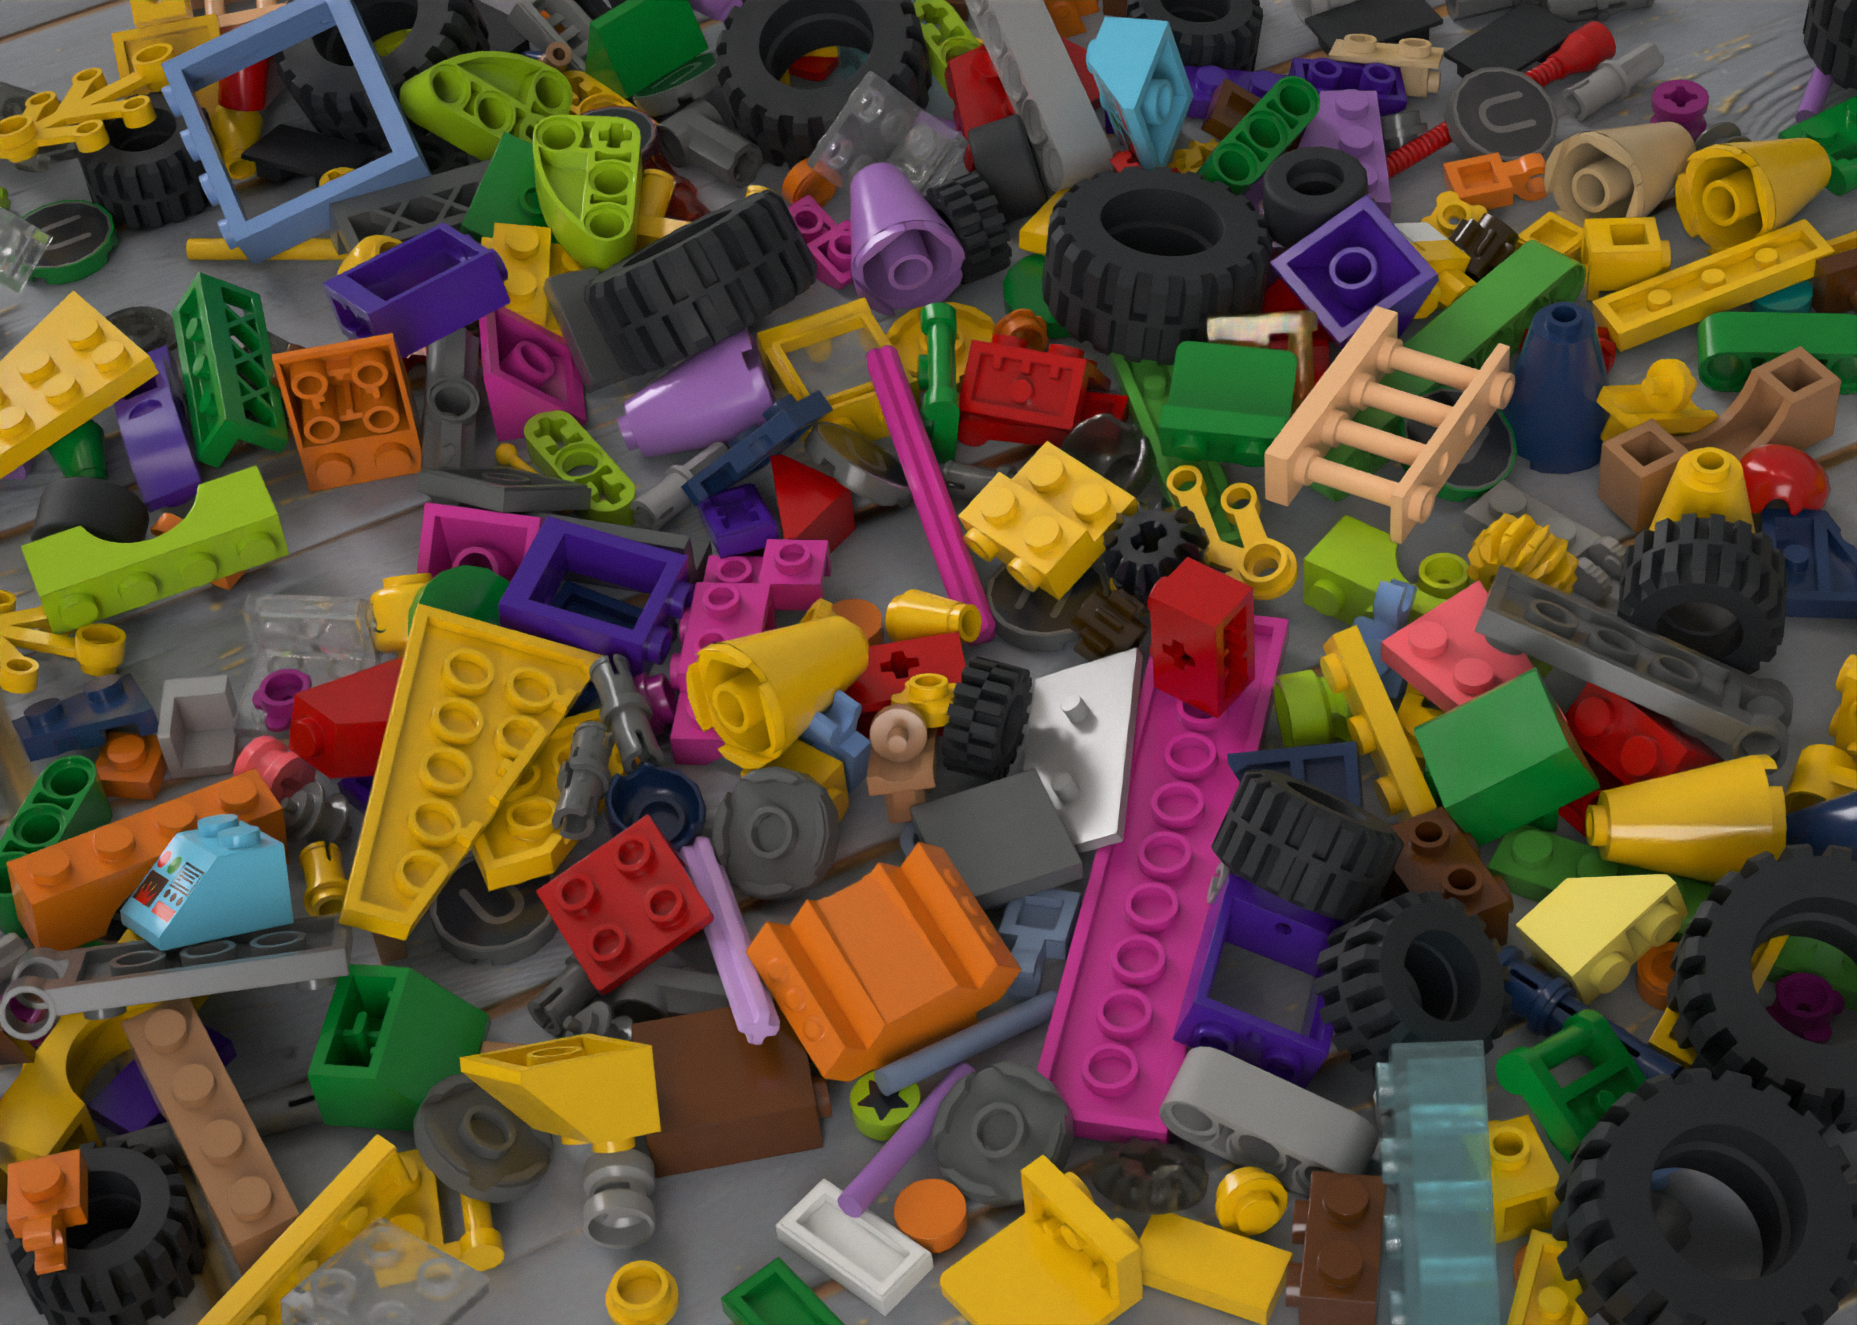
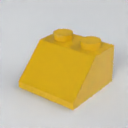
M587 1033L459 1057L463 1074L533 1129L561 1136V1144L563 1145L590 1143L594 1153H614L634 1148L636 1146L635 1137L661 1132L652 1045Z

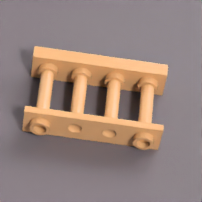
M1375 306L1265 451V499L1288 507L1303 485L1310 486L1313 482L1389 506L1391 507L1390 541L1402 545L1416 523L1423 524L1426 522L1433 509L1436 495L1496 409H1504L1508 405L1515 387V375L1509 373L1510 346L1498 343L1480 370L1403 347V341L1397 338L1398 312ZM1395 370L1464 392L1452 407L1379 384V382L1386 373L1392 374ZM1368 407H1372L1438 429L1428 443L1423 444L1351 420L1359 410L1365 411ZM1341 444L1411 467L1398 483L1324 459L1331 447L1338 448Z

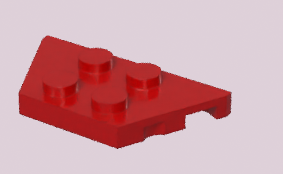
M1060 36L1093 109L1096 110L1102 107L1100 92L1093 73H1090L1087 69V50ZM984 44L950 60L944 73L948 95L955 104L953 117L956 130L962 131L966 148L963 161L969 173L975 171L976 167L969 145L968 131L971 128L1016 114Z

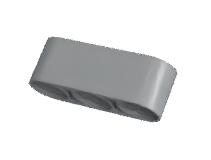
M1199 1046L1187 1053L1159 1109V1116L1163 1124L1180 1138L1241 1167L1253 1166L1261 1168L1266 1173L1277 1177L1284 1187L1308 1198L1312 1171L1364 1175L1379 1142V1135L1375 1127L1357 1113L1212 1047Z

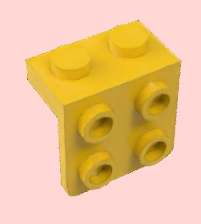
M1042 1155L1020 1170L1025 1214L949 1267L940 1277V1287L943 1296L972 1325H1107L1143 1298L1140 1257L1143 1254V1248L1133 1229L1120 1218L1111 1220L1094 1203L1089 1189L1077 1175L1072 1172L1063 1174L1047 1157Z

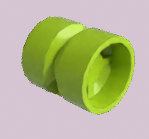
M1311 669L1274 676L1273 696L1275 711L1285 748L1331 744L1335 740L1339 743L1353 742L1347 727V719L1353 717L1343 692L1334 694L1328 686L1325 677H1319Z

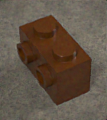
M1443 806L1390 826L1403 840L1404 847L1381 894L1384 901H1389L1408 892L1416 891L1417 894H1420L1427 890L1440 892L1443 901L1454 897L1465 904V914L1468 917L1477 914L1487 924L1484 933L1489 940L1496 938L1500 947L1506 945L1509 914L1514 910L1513 898L1504 879L1498 874L1492 876L1481 861L1479 850L1470 832L1465 833L1462 828L1459 829Z
M1312 1171L1309 1200L1295 1199L1292 1244L1304 1245L1303 1263L1288 1262L1285 1306L1299 1308V1325H1378L1386 1230L1387 1177Z

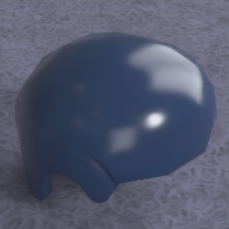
M645 762L637 770L622 777L619 773H616L611 778L610 788L605 798L604 814L612 838L648 814L679 853L682 846L692 845L695 838L701 836L706 821L707 808L699 786L680 770L660 766L655 767L652 763Z

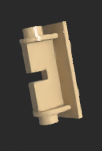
M1349 34L1344 37V40L1336 39L1329 53V59L1358 64L1382 63L1391 67H1400L1406 96L1427 98L1428 93H1439L1441 71H1431V69H1439L1445 48L1432 47L1430 41L1419 38H1406L1400 40L1399 44L1378 43L1376 37L1368 34Z

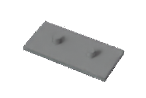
M1138 648L1035 679L1023 772L1036 769L1078 854L1123 842L1143 660V655Z

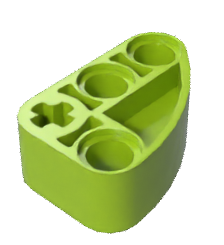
M478 51L441 61L404 82L399 95L401 108L409 119L481 161L492 159L504 131L533 144V131L536 124L551 115H569L573 98L571 85L559 70L541 61L520 54L502 51Z
M560 114L542 119L536 124L533 131V160L539 207L547 226L552 228V234L567 253L585 269L597 267L601 274L607 268L636 252L643 177L640 129L634 122L621 117Z

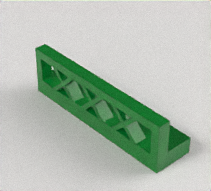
M198 272L172 312L197 461L219 468L238 439L281 453L288 444L289 437L279 388L270 382L274 365L260 294ZM227 304L242 309L244 317H240ZM231 336H235L251 353H246ZM241 372L258 390L252 389L237 373ZM248 409L264 425L246 419L244 411Z

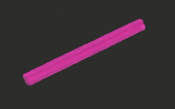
M885 345L880 349L873 348L866 355L867 369L947 596L952 600L975 605L981 614L982 627L979 636L973 642L965 643L969 646L989 643L996 636V623L969 548L963 540V531L898 351L891 345Z

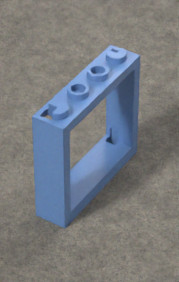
M295 0L161 63L169 85L162 88L163 95L176 118L183 116L188 127L180 132L183 143L194 162L201 160L206 170L205 174L199 176L201 186L213 206L220 204L225 218L217 222L219 229L229 248L232 250L239 246L253 265L330 230V203L432 175L353 0ZM337 25L393 152L248 220L195 92Z

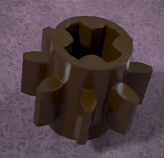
M1484 213L1478 222L1472 218L1469 221L1462 219L1448 240L1471 257L1464 274L1478 283L1514 253V246L1520 237L1506 223L1490 214Z
M1122 588L1119 591L1113 590L1109 597L1098 590L1094 591L1082 604L1070 623L1069 629L1082 637L1073 648V651L1088 662L1138 648L1149 630L1148 626L1137 619L1145 605Z

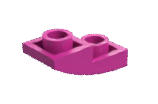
M810 195L789 206L788 209L817 264L816 279L838 290L851 284L850 221L847 219L838 225Z

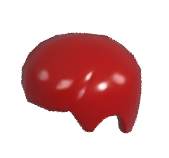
M1766 444L1754 447L1741 458L1740 463L1743 468L1752 513H1761L1765 506L1774 499L1784 500L1792 516H1796L1804 508L1820 510L1826 505L1831 491L1828 475L1822 466L1804 451L1790 445Z

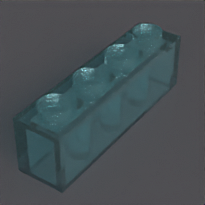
M1483 1040L1392 1043L1388 1051L1389 1062L1376 1063L1377 1106L1378 1108H1391L1393 1138H1380L1379 1141L1382 1184L1395 1183L1397 1214H1384L1386 1260H1400L1401 1291H1388L1389 1325H1500Z

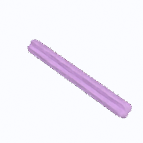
M699 836L695 838L692 845L682 846L679 854L687 865L684 867L685 871L714 914V920L704 927V931L738 1031L745 1033L748 1043L760 1045L763 1043L765 1036H774L778 1033L780 1020L767 986L746 954L751 940L724 865L718 864L709 838Z

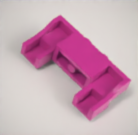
M767 539L764 556H729L720 558L717 555H709L704 581L696 582L691 607H684V615L680 619L679 633L680 641L683 645L681 653H673L670 660V686L674 691H680L670 736L675 764L708 765L724 757L717 750L725 745L724 741L719 737L714 728L703 732L696 721L688 699L686 673L688 666L698 660L699 655H696V653L713 643L777 629L775 610L808 611L817 599L822 598L825 600L823 578L824 576L831 577L832 571L828 540Z

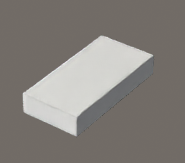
M824 1178L775 1225L777 1238L823 1273L886 1316L934 1268L932 1253L868 1208L859 1218H853L845 1214L837 1201L843 1191Z

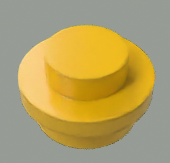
M1248 1166L1232 1171L1220 1182L1216 1190L1215 1213L1219 1223L1225 1231L1243 1237L1261 1234L1272 1228L1282 1218L1288 1205V1195L1280 1180L1258 1167Z
M646 1260L633 1261L622 1266L612 1277L605 1295L609 1317L616 1325H665L675 1315L680 1302L679 1290L674 1277L660 1265Z

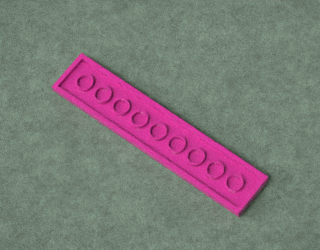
M1254 615L1255 679L1219 718L1155 688L1153 659L1149 655L1138 698L1123 842L1096 850L1037 1068L1040 1074L1062 1091L1072 1111L1074 1137L1168 1150L1172 1132L1163 1124L1159 1116V1109L1187 1053L1192 1049V1047L1172 1039L1206 916L1211 907V904L1207 903L1208 889L1212 877H1220L1219 874H1216V869L1222 861L1212 851L1211 845L1240 785L1239 780L1228 765L1227 754L1261 751L1263 749L1274 703L1273 680L1274 676L1281 673L1289 640V619Z

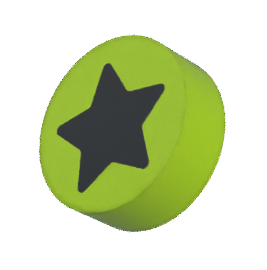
M875 1071L862 1076L855 1083L850 1093L852 1118L856 1128L863 1135L880 1141H888L921 1104L920 1089L917 1083L889 1096H885L876 1084Z

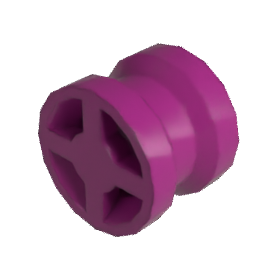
M1682 79L1669 80L1660 84L1653 91L1651 106L1655 114L1651 117L1650 123L1667 121L1678 123L1689 132L1695 143L1701 133L1706 130L1707 123L1703 115L1707 112L1709 105L1707 90L1698 83Z

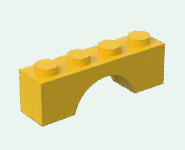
M128 928L117 943L144 939ZM209 995L189 997L196 1012L199 1011ZM167 1001L126 1006L127 1011L125 1013L102 1020L85 1019L83 1012L60 1016L59 1022L38 1050H36L34 1063L23 1064L21 1073L0 1099V1168L7 1175L8 1164L80 1149V1145L94 1141L97 1147L101 1148L102 1142L84 1103L86 1091L95 1075L103 1066L119 1054L131 1049L121 1022Z

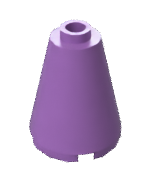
M875 163L860 170L854 176L850 185L851 276L856 294L859 298H866L870 309L883 315L896 316L893 309L910 307L914 309L931 303L945 301L960 285L963 277L961 267L963 259L965 260V253L959 238L897 166L890 163Z
M748 326L744 330L715 343V345L701 352L698 351L623 403L626 414L618 417L617 422L630 451L640 448L644 457L647 458L707 448L713 442H722L728 446L731 440L755 424H758L760 427L767 422L762 414L774 405V401H776L775 388L752 333L748 331Z

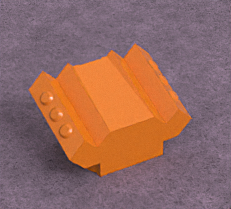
M918 842L900 867L878 862L871 873L831 896L823 897L817 901L807 899L790 925L766 921L746 950L747 956L822 1077L851 1082L860 1076H864L869 1072L882 1068L977 1024V1012L999 1001L1022 971L945 850L941 847Z

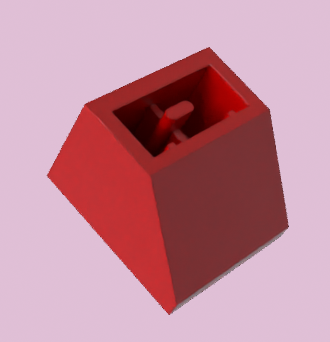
M1588 682L1564 716L1567 719V725L1598 779L1600 788L1560 807L1559 815L1587 839L1585 826L1588 805H1597L1602 791L1725 762L1726 760L1699 738L1692 737L1676 728L1671 718Z

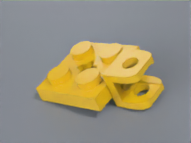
M130 0L133 20L137 28L111 33L120 79L135 72L131 61L132 56L147 46L167 43L172 45L175 55L178 56L221 36L222 31L217 14L193 17L190 0H163L160 3H157L159 0ZM219 81L195 92L200 106L206 109L209 118H211L215 108L219 105ZM145 85L123 96L125 100L128 96L136 94L148 95L150 92H162V90H150Z

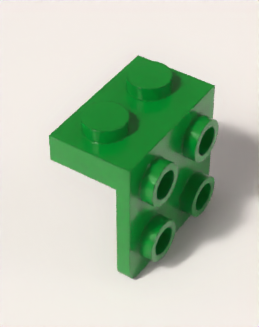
M1185 341L1179 344L1176 349L1168 405L1162 404L1159 435L1162 456L1177 457L1187 461L1206 460L1235 463L1254 468L1265 467V451L1291 418L1297 375V357L1295 354L1285 350Z

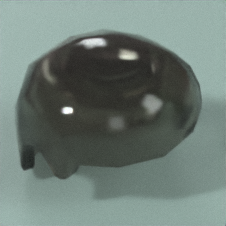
M1099 414L1079 423L1063 440L1061 446L1062 451L1134 496L1136 500L1151 484L1157 458L1150 439L1144 436V433L1135 424L1124 423L1112 414Z

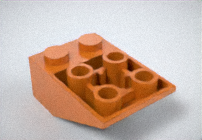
M393 333L272 354L273 365L310 492L415 474L421 471V422L411 382Z

